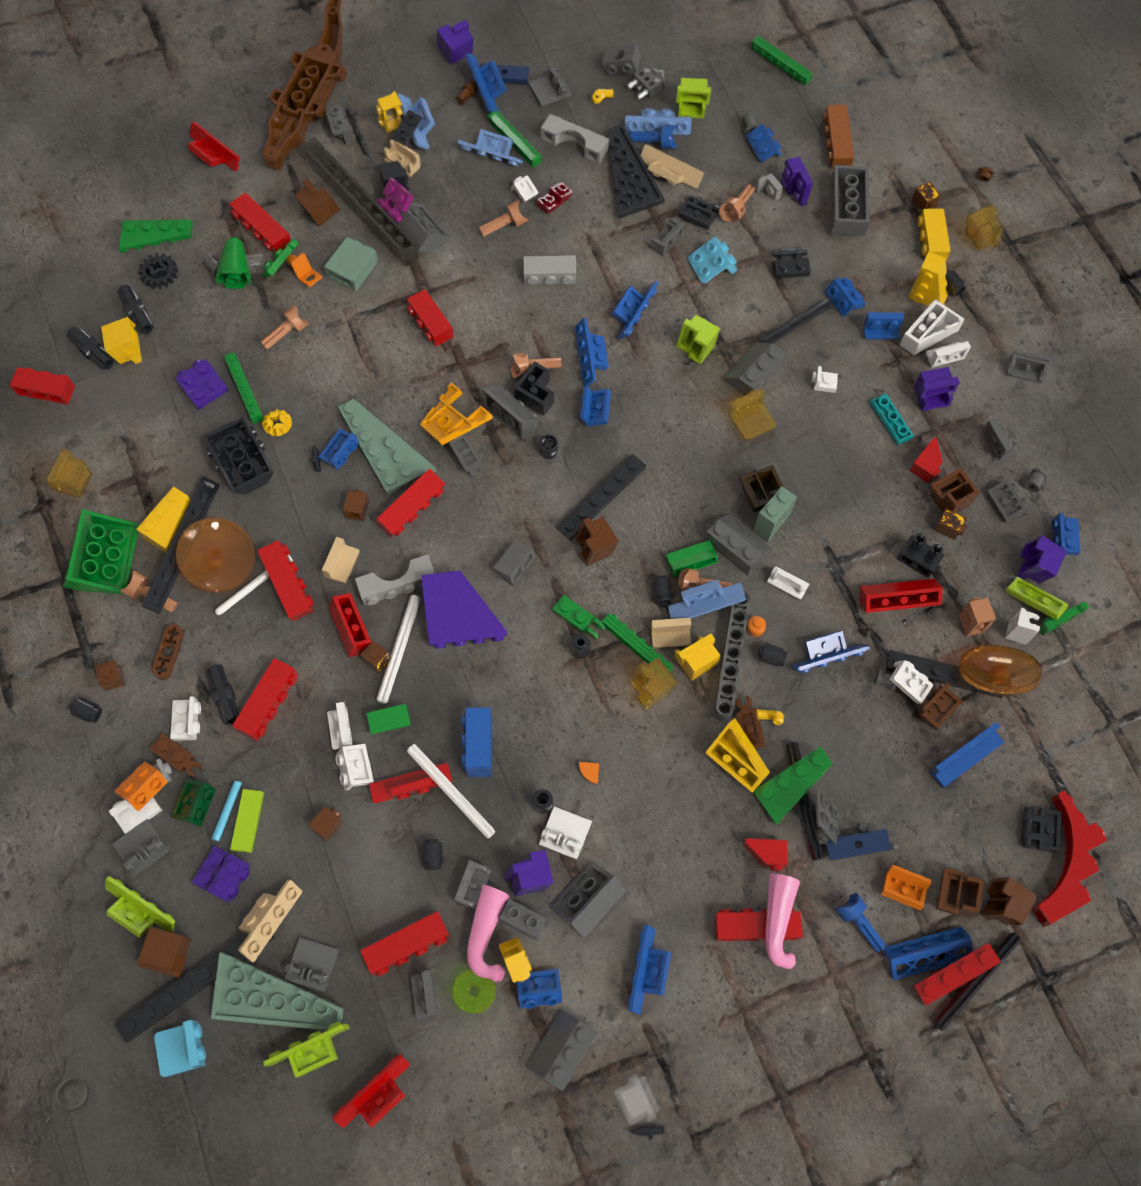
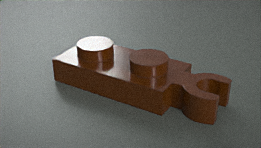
M746 696L747 702L742 705L739 698L736 699V705L741 708V712L736 713L738 723L755 750L767 747L758 711L755 707L751 708L753 703L751 697Z
M163 733L149 748L182 773L186 768L187 774L192 778L196 777L192 773L194 767L203 769L199 762L192 761L194 756Z

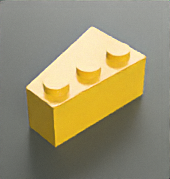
M930 251L928 252L910 292L909 299L926 306H930L936 299L944 305L948 296V292H946L947 281L945 280V257Z
M173 486L137 528L142 538L166 553L191 501L190 498Z
M736 719L728 723L705 752L751 792L770 773Z

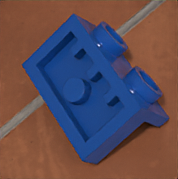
M868 312L863 324L864 338L899 340L904 314Z
M1059 513L1051 523V528L1054 530L1052 542L1066 550V555L1078 556L1081 553L1078 518H1065L1064 513Z
M558 969L530 972L528 979L521 982L517 981L520 1008L531 1009L536 1006H552L562 1002Z

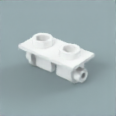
M778 567L773 569L767 581L800 600L809 586V583Z

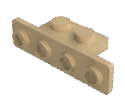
M645 145L641 153L643 161L649 165L648 170L652 171L654 176H662L667 179L668 183L674 185L684 182L694 188L699 187L704 172L649 145Z
M287 880L276 896L263 893L240 925L239 929L249 935L240 946L239 952L249 961L254 962L302 894V890L292 880Z

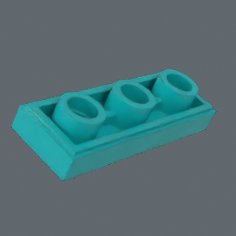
M886 393L870 400V405L897 446L914 438L913 433Z

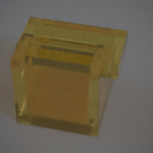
M992 203L968 215L964 232L979 251L989 245L992 248L999 246L1003 226L995 217L999 215V212Z
M62 449L46 481L53 491L81 498L93 473L83 459L74 457L70 450Z
M659 658L649 664L645 661L639 664L630 680L641 694L637 699L646 711L669 696L678 683Z

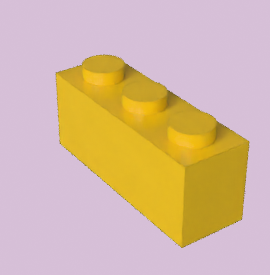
M923 209L917 222L918 227L921 229L920 241L923 242L922 255L926 258L930 251L945 257L947 260L951 251L944 209Z

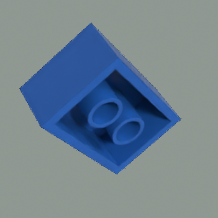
M466 708V714L462 715V726L464 732H466V734H462L463 751L466 752V754H462L463 771L467 772L468 777H492L491 708Z

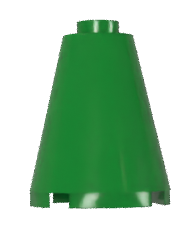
M235 237L225 241L215 275L216 283L218 285L220 283L225 284V288L243 289L246 284L251 285V275L242 241Z

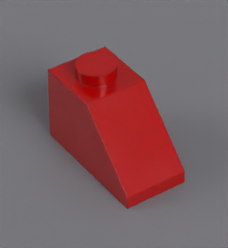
M935 437L910 469V472L927 483L932 478L936 479L942 471L939 468L943 461L938 440Z
M746 838L743 842V847L764 868H770L772 872H781L782 869L788 866L787 840Z

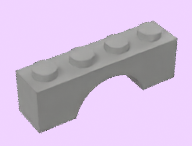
M552 114L548 116L541 127V140L553 145L563 141L576 142L583 147L585 159L600 164L608 152V138Z
M429 555L410 560L408 571L397 580L386 581L380 579L374 573L355 578L365 606L374 605L383 599L395 598L398 594L404 592H413L416 588L423 586L421 575L435 574Z

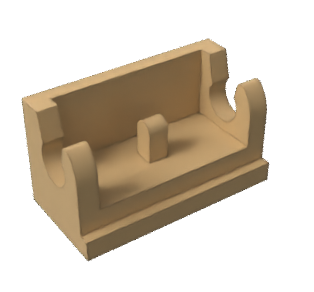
M391 140L390 149L386 147L384 149V161L388 163L398 160L401 166L406 169L407 176L411 177L421 167L419 154Z

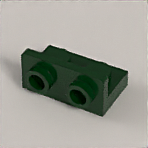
M186 779L170 817L201 827L216 788L204 782Z

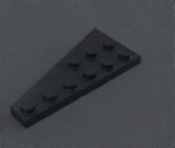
M621 124L609 128L608 139L618 219L663 204L665 198L624 125Z

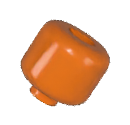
M760 616L751 617L747 622V633L752 637H759L764 633L766 629L765 620Z

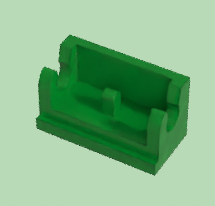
M406 704L367 713L371 735L411 726Z

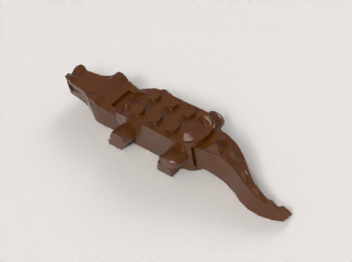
M328 0L324 13V27L316 46L307 49L305 53L294 51L289 60V63L295 69L284 90L273 89L268 98L276 108L268 121L269 136L262 153L267 167L280 170L282 162L289 152L296 147L303 146L308 124L318 117L322 118L325 116L326 103L338 81L343 82L347 76L346 68L339 65L343 49L340 14L342 0Z

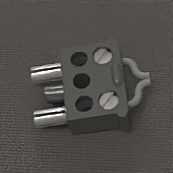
M646 63L643 68L633 74L634 80L627 84V88L631 89L637 85L635 90L637 92L641 91L637 94L639 100L646 95L651 98L661 90H665V77L663 75L665 72L655 69L649 63Z

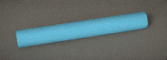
M233 782L211 838L215 841H219L241 787V782Z

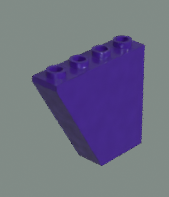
M461 571L421 575L429 645L434 646V649L446 648V644L453 643L454 646H463L467 641H473V644L485 643L484 639L492 638V642L503 641L504 637H507L506 629Z

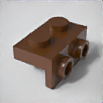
M946 683L944 687L939 685L932 692L934 697L931 700L927 698L919 706L922 710L918 715L935 730L963 702L948 689L949 683Z

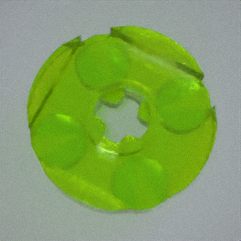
M471 969L464 971L457 977L454 984L453 998L456 1005L468 1014H479L486 1011L495 999L496 988L494 981L477 976ZM473 985L475 988H480L479 996L476 998L468 994L471 991L470 987Z

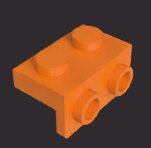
M144 761L114 792L127 801L136 811H140L167 784V780L158 769Z
M891 865L885 875L881 895L921 911L924 907L926 892L931 884V880L902 867Z

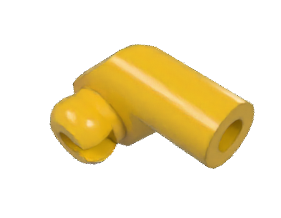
M597 89L591 96L592 102L597 104L604 98H613V89Z
M757 709L759 719L773 720L775 725L783 723L784 714L781 711Z

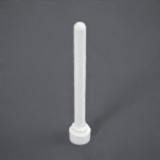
M267 570L216 608L215 613L217 615L223 614L269 578Z

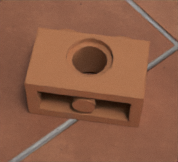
M980 597L971 599L959 614L966 637L984 633L996 620L988 598L980 599Z

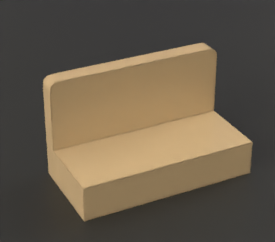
M336 537L322 568L325 578L346 584L360 553L359 549L347 546L344 539Z
M690 618L652 620L650 628L654 649L691 645Z

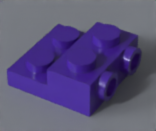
M800 156L789 158L784 163L785 168L782 173L781 185L788 195L794 194L795 200H798L801 207L807 205L813 182Z
M206 359L195 361L192 368L187 371L181 370L175 378L179 387L198 410L229 391L228 387Z
M214 846L191 883L229 903L230 900L237 896L239 892L238 887L241 882L248 878L251 866L232 854Z

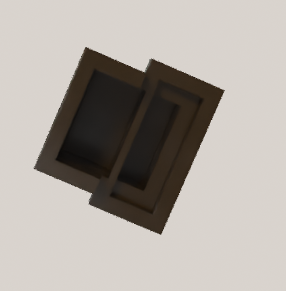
M773 465L760 469L759 472L755 470L739 477L743 492L753 513L762 510L783 486Z

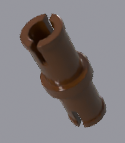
M473 76L462 87V91L456 97L459 105L463 106L468 98L474 95L475 89L478 87Z

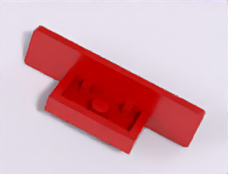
M195 121L191 122L190 137L195 141L188 144V149L210 167L224 163L233 171H238L240 157Z
M448 764L437 765L436 767L452 783ZM423 769L369 784L373 803L375 804L395 798L403 800L409 798V794L417 793V795L428 793L431 788L439 787Z
M401 1054L393 1058L363 1089L356 1092L346 1105L339 1108L332 1117L333 1120L344 1128L360 1113L366 1123L372 1128L406 1096L394 1080L410 1066V1063Z

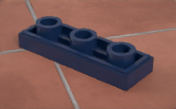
M496 65L503 82L528 84L529 67Z
M887 829L839 837L837 838V845L832 840H829L826 843L829 861L888 851L891 850ZM855 842H859V843H860V845H861V848H860V849H857V848L854 846V843H855Z

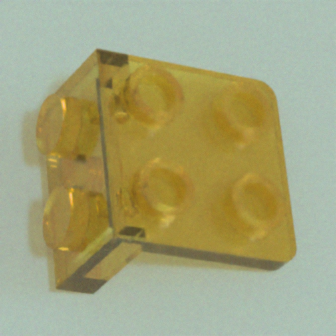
M762 388L757 391L752 390L742 398L737 397L730 403L728 414L746 441L776 428L777 425L763 403L766 393Z

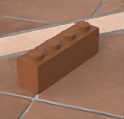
M827 105L826 112H823L822 121L825 123L824 136H827L826 149L829 150L827 161L830 162L831 169H834L835 165L852 166L854 152L847 105Z

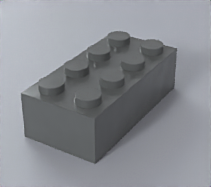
M835 165L831 176V234L865 236L870 223L869 167Z

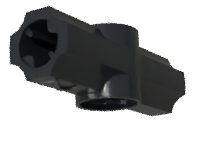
M125 284L121 286L117 291L140 334L152 332L154 326L147 315L148 312L141 299H138L131 285Z
M78 326L71 327L68 330L66 337L78 347L79 351L88 360L91 359L103 370H109L113 366L115 359L103 349L102 345L93 336H88Z
M223 665L210 666L206 673L212 688L210 692L214 703L218 706L224 725L234 724L239 716L234 690L228 682Z

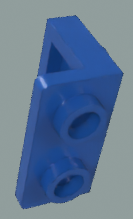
M763 123L746 135L762 163L776 153L778 156L782 155L779 150L782 147L777 139L773 140L774 134L770 127L766 129Z
M848 278L834 279L825 290V293L842 316H846L853 309H862L866 305L863 296L857 292L852 281Z
M588 386L584 387L583 394L581 395L582 409L580 410V418L588 427L608 424L611 397L609 389L591 391Z
M340 428L318 457L326 464L338 470L340 466L346 463L349 454L357 448L359 440L354 433L349 434Z

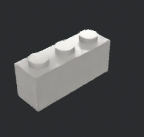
M524 256V284L551 285L576 283V256Z

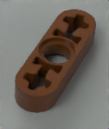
M176 624L169 625L165 629L152 667V673L159 680H166L172 675L183 642L184 632ZM176 630L178 635H174L172 640V636L170 634L174 633ZM166 648H173L171 656H163ZM163 666H164V668L166 669V672L163 671V672L160 674L158 670H159V669H162Z

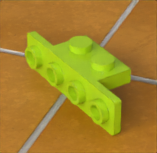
M110 876L105 879V889L118 898L107 910L108 917L139 938L154 923L167 932L172 933L174 931L175 921L170 914L158 910L155 904L142 899L136 891L126 888L120 880L113 879Z
M340 1022L328 1026V1031L322 1034L319 1031L309 1035V1040L303 1043L297 1041L290 1044L287 1051L281 1052L279 1050L268 1055L269 1059L264 1061L263 1064L264 1066H272L289 1058L295 1078H299L338 1059L331 1037L348 1030L349 1026Z

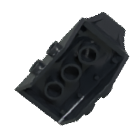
M243 417L203 436L208 446L205 450L209 458L214 457L215 462H213L215 469L218 473L222 472L232 492L237 494H248L266 485L273 475V470L263 452L266 449L262 441L256 440L255 437L258 435L254 427H249Z

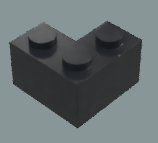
M398 160L379 164L384 188L389 178H393L406 190H410L406 180L408 179L406 169L401 166Z
M534 361L514 386V398L543 416L554 404V392L545 387L550 381V370Z

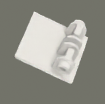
M554 806L546 828L542 832L539 845L577 859L592 821Z

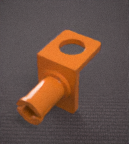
M304 253L297 257L290 254L286 259L287 264L292 266L298 280L306 286L311 287L322 279V276L311 268ZM309 276H315L313 280L307 281Z

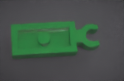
M293 238L284 249L279 248L273 255L275 257L273 261L269 260L263 266L265 270L261 275L265 279L271 277L299 243Z
M1084 601L1071 609L1067 608L1058 620L1049 616L1042 621L1043 625L1039 629L1040 634L1044 636L1084 613L1089 608L1088 604Z

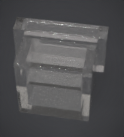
M634 1075L627 1079L629 1084L613 1092L628 1126L643 1119L649 1122L656 1118L655 1112L661 1110L648 1086L645 1076L638 1079L637 1075Z

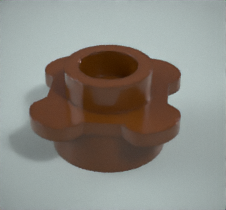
M979 167L976 174L980 181L989 182L995 172L989 167Z

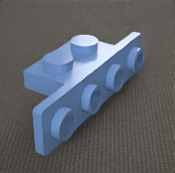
M398 94L404 116L410 110L423 117L412 137L417 147L428 150L430 146L425 135L435 125L426 100L420 97L412 105L410 98Z
M648 108L645 111L641 110V116L626 115L625 128L628 133L631 131L661 132L663 125H677L673 134L690 135L692 119L691 117H675L674 111L670 109L655 111V109Z
M480 129L476 145L461 140L457 142L462 145V149L468 151L476 149L480 155L486 156L488 153L493 155V159L502 161V158L508 160L509 164L515 166L518 163L523 164L521 159L509 156L513 142L511 138Z
M718 580L708 581L703 585L690 587L682 591L681 594L684 601L671 605L668 609L671 619H691L745 601L746 597L741 583L722 588Z

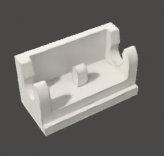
M1021 608L1009 621L1005 639L1026 645L1040 629L1036 624H1031L1029 619L1039 620L1040 617Z

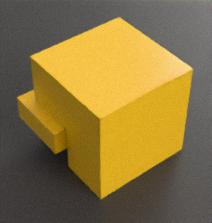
M128 317L101 327L105 351L120 364L130 360L137 364L142 362L138 333L134 329L135 324Z
M711 633L704 638L702 636L698 637L697 642L682 651H679V649L675 651V659L691 681L718 664L720 654L713 646L715 638Z

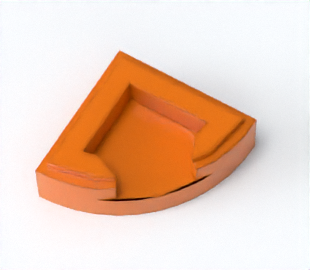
M579 762V769L583 777L590 783L598 785L599 763Z

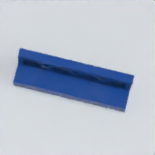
M997 722L929 772L942 789L1004 743V740L996 732L1000 727Z
M961 926L887 946L883 949V954L890 963L891 978L898 980L951 964L972 951L971 937ZM959 948H966V953L960 955L955 954L959 950ZM945 952L947 954L942 960H936L940 953ZM919 959H927L923 965H915ZM907 964L904 970L897 972L896 965Z

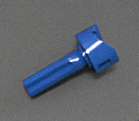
M663 125L661 132L631 131L630 137L632 141L661 142L663 149H676L677 144L673 138V131L677 125Z
M855 892L850 895L844 907L834 909L844 922L853 920L875 952L878 953L885 948L886 944L864 914H862L867 905L860 895Z

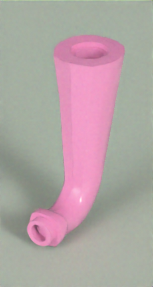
M772 873L769 874L766 950L773 964L785 969H791L796 963L795 955L783 951V940L800 881L790 876Z
M482 885L469 937L467 961L470 969L477 976L491 979L494 982H501L505 975V969L498 964L493 966L487 965L484 962L483 956L498 919L510 896L496 888Z

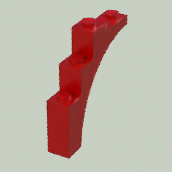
M1065 790L1051 798L1056 809L1061 811V821L1065 832L1066 853L1062 873L1053 890L1043 901L1032 908L1043 927L1053 924L1092 901L1087 888L1081 885L1080 881L1099 871L1097 861L1093 856L1089 855L1088 851L1107 841L1104 830L1096 822L1088 826L1085 816L1078 811L1074 805L1073 798Z

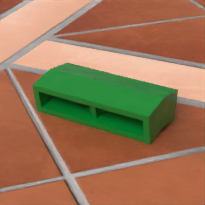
M708 540L666 554L665 560L673 577H677L680 571L684 569L698 570L718 563V555L711 541Z

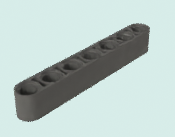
M745 590V603H736L730 606L714 707V716L719 721H727L731 717L735 705L750 606V595ZM738 616L742 621L738 622L733 617ZM736 634L740 639L735 640L731 635ZM734 652L737 655V657L732 658L728 655V653ZM731 670L734 675L728 676L725 671ZM722 689H729L731 691V694H724ZM726 707L729 712L722 713L719 708Z

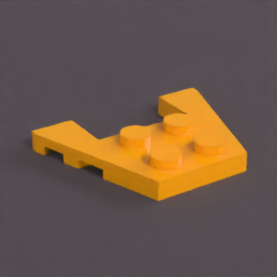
M452 382L448 385L446 394H442L439 397L440 402L435 408L432 407L420 423L422 429L441 445L493 418L491 413L482 406L467 418L452 407L451 404L463 394Z

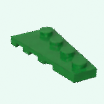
M192 220L122 221L119 250L121 253H125L128 249L135 248L139 250L143 249V246L153 244V246H157L165 241L171 243L192 238Z
M819 747L754 790V793L778 826L782 819L808 793V790L817 783L833 763L822 747Z

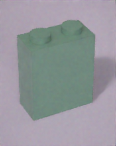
M346 237L324 266L326 276L357 291L378 263L377 252L374 248L367 247L356 239Z
M782 486L759 512L753 532L766 542H769L790 517L797 497Z

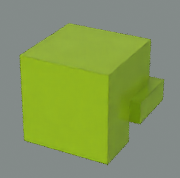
M681 78L676 96V103H679L678 117L704 119L706 104H709L711 87H707L708 79Z
M695 315L691 321L688 319L684 321L676 347L688 353V358L701 364L714 348L720 328Z

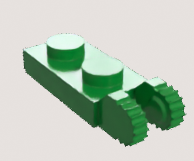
M565 595L561 597L552 609L556 615L593 639H597L599 635L592 628L588 627L590 624H593L600 630H604L606 627L602 621L594 618L595 616Z

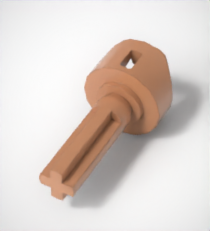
M748 184L737 198H728L719 209L721 219L729 222L739 221L745 214L744 203L752 195L755 187H751V184Z
M519 200L507 205L508 213L479 227L483 236L511 222L516 227L528 222L529 220L519 212Z
M292 305L283 313L287 321H284L260 341L267 350L291 331L292 328L300 332L309 325L308 321L299 318L298 309L295 305Z
M513 353L514 363L510 371L513 378H521L534 361L547 369L562 367L561 357L528 360L526 353Z
M687 568L680 571L678 586L682 591H685L690 587H697L708 581L715 580L699 578L698 570ZM719 581L722 588L733 585L730 582Z
M133 570L130 584L122 589L121 593L136 600L141 595L145 597L150 587L147 586L149 578ZM168 597L163 608L173 612L177 608L178 602Z

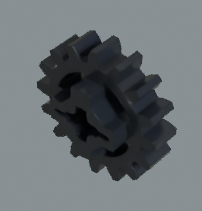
M156 253L155 257L149 255L148 260L143 259L144 264H139L141 269L138 272L142 282L146 286L151 285L152 289L156 286L161 289L162 285L168 287L167 283L173 284V278L178 277L176 273L179 271L175 260H172L171 256L166 257L165 253L161 256Z

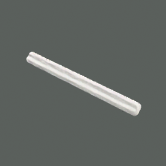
M410 596L377 696V701L386 704L388 702L421 601L419 596Z
M415 744L410 746L407 750L408 754L486 838H490L495 833L491 825Z

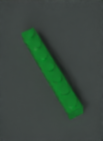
M759 35L752 41L751 49L753 51H756L769 62H772L776 67H779L792 78L799 81V83L806 86L811 81L813 75L811 71Z
M496 110L488 115L489 123L501 136L513 139L512 147L532 168L541 163L540 153L515 130L514 126L509 124L508 120Z
M235 352L225 355V360L253 424L263 421L261 411Z
M609 613L602 620L606 626L605 628L661 677L666 679L674 669L673 664L670 661H666L662 654L656 653L651 645L648 646L646 641L641 637L639 638L635 631L628 629L624 622L621 623L615 614Z

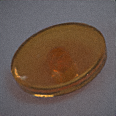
M208 518L195 522L183 532L176 548V563L184 579L195 588L210 593L227 592L239 587L249 577L255 562L254 545L246 531L234 522L221 518Z
M983 645L969 649L961 656L959 665L960 674L966 682L980 690L1001 695H1017L1032 691L1040 684L1043 673L1041 664L1032 655L1020 649L1003 645Z

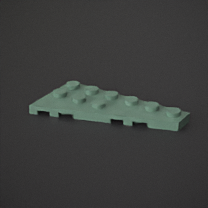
M355 399L338 406L350 431L358 438L359 447L387 495L416 482L429 468L433 472L437 471L436 467Z
M222 951L219 953L211 1019L328 1030V1026L337 1022L342 1024L343 1007Z

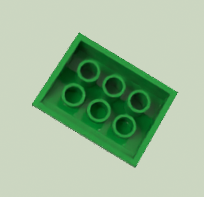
M82 509L77 518L62 587L85 592L123 594L121 590L128 585L138 535L137 528L140 524Z

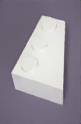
M935 299L904 334L900 346L915 355L959 331L964 318Z

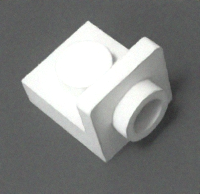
M528 175L524 178L521 176L516 178L510 188L511 191L515 190L523 203L539 193Z
M818 366L817 371L812 374L811 382L814 383V390L835 393L838 374L822 372V366Z

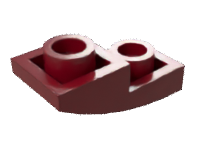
M560 182L551 187L548 194L537 199L536 205L548 215L566 202L573 195V191Z

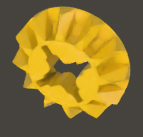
M276 409L273 412L269 411L264 416L262 425L267 434L281 436L290 430L292 420L290 415L284 410L279 411ZM279 419L280 424L276 423V425H274L272 420L277 421Z

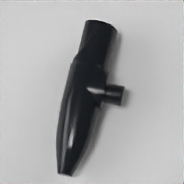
M314 445L312 459L309 460L310 463L313 462L315 471L320 472L321 461L318 457V449Z
M638 1127L631 1130V1134L648 1136L649 1140H652L653 1135L665 1134V1127Z

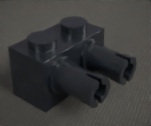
M921 533L915 536L911 535L896 559L929 579L944 557L943 547L940 546L938 548L939 544L928 545L926 537H921Z

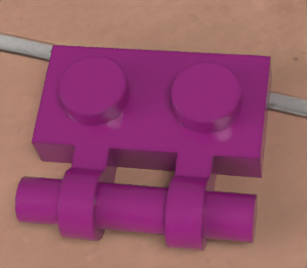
M389 178L383 190L386 198L385 200L379 198L377 203L384 212L388 213L391 219L400 222L402 220L401 211L407 212L414 196L398 181Z

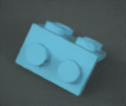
M716 237L688 256L689 262L702 283L708 282L724 269H727L732 274L738 270L735 266L737 261L732 254L729 255L727 252L729 247L724 241L721 242Z
M185 1021L182 1026L155 1034L157 1058L162 1077L205 1066L206 1052L201 1043L202 1029L197 1021Z

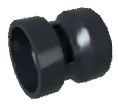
M550 434L542 436L539 442L540 455L545 459H552L558 452L557 438Z

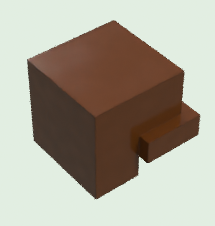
M307 178L302 182L305 187L295 194V197L320 227L341 209L324 187L318 191Z
M961 468L929 486V489L932 491L930 496L942 512L948 508L958 513L971 506L980 493Z
M604 517L591 521L590 518L584 519L575 538L583 550L579 555L586 566L611 556L619 542Z
M946 867L943 868L936 910L967 918L978 914L984 880L971 876L965 877L966 873Z
M1011 877L992 878L986 890V893L991 897L981 915L988 920L997 919L1004 925H1024L1037 895Z
M150 927L137 966L180 978L187 959L186 954L191 939Z

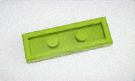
M1019 577L1006 588V593L1056 620L1068 608V603Z
M243 789L231 851L253 852L264 798L263 791Z

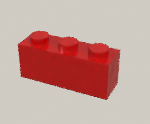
M426 290L407 299L408 307L406 308L411 317H415L417 326L420 329L423 328L429 342L432 341L435 347L454 337L453 327Z
M17 367L10 383V387L16 395L68 405L75 385L67 375H56L48 371H35L28 367Z
M351 593L332 597L329 611L349 658L361 655L371 644V640Z

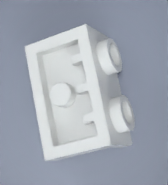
M968 341L963 343L957 342L928 350L926 356L933 368L965 359L971 346Z
M909 661L895 662L893 666L896 670L889 680L917 704H922L933 684L928 681L926 675L919 673Z
M191 696L190 700H173L170 737L173 741L197 740V733H200L198 714L201 713V703L194 696Z
M344 702L336 703L337 710L327 712L333 750L353 745L348 710Z
M365 744L343 746L337 752L335 760L340 768V783L344 786L345 791H349L352 787L369 785L374 782Z
M153 797L140 811H136L127 801L121 800L113 805L109 813L116 819L126 834L146 819L149 820L157 815L162 809Z

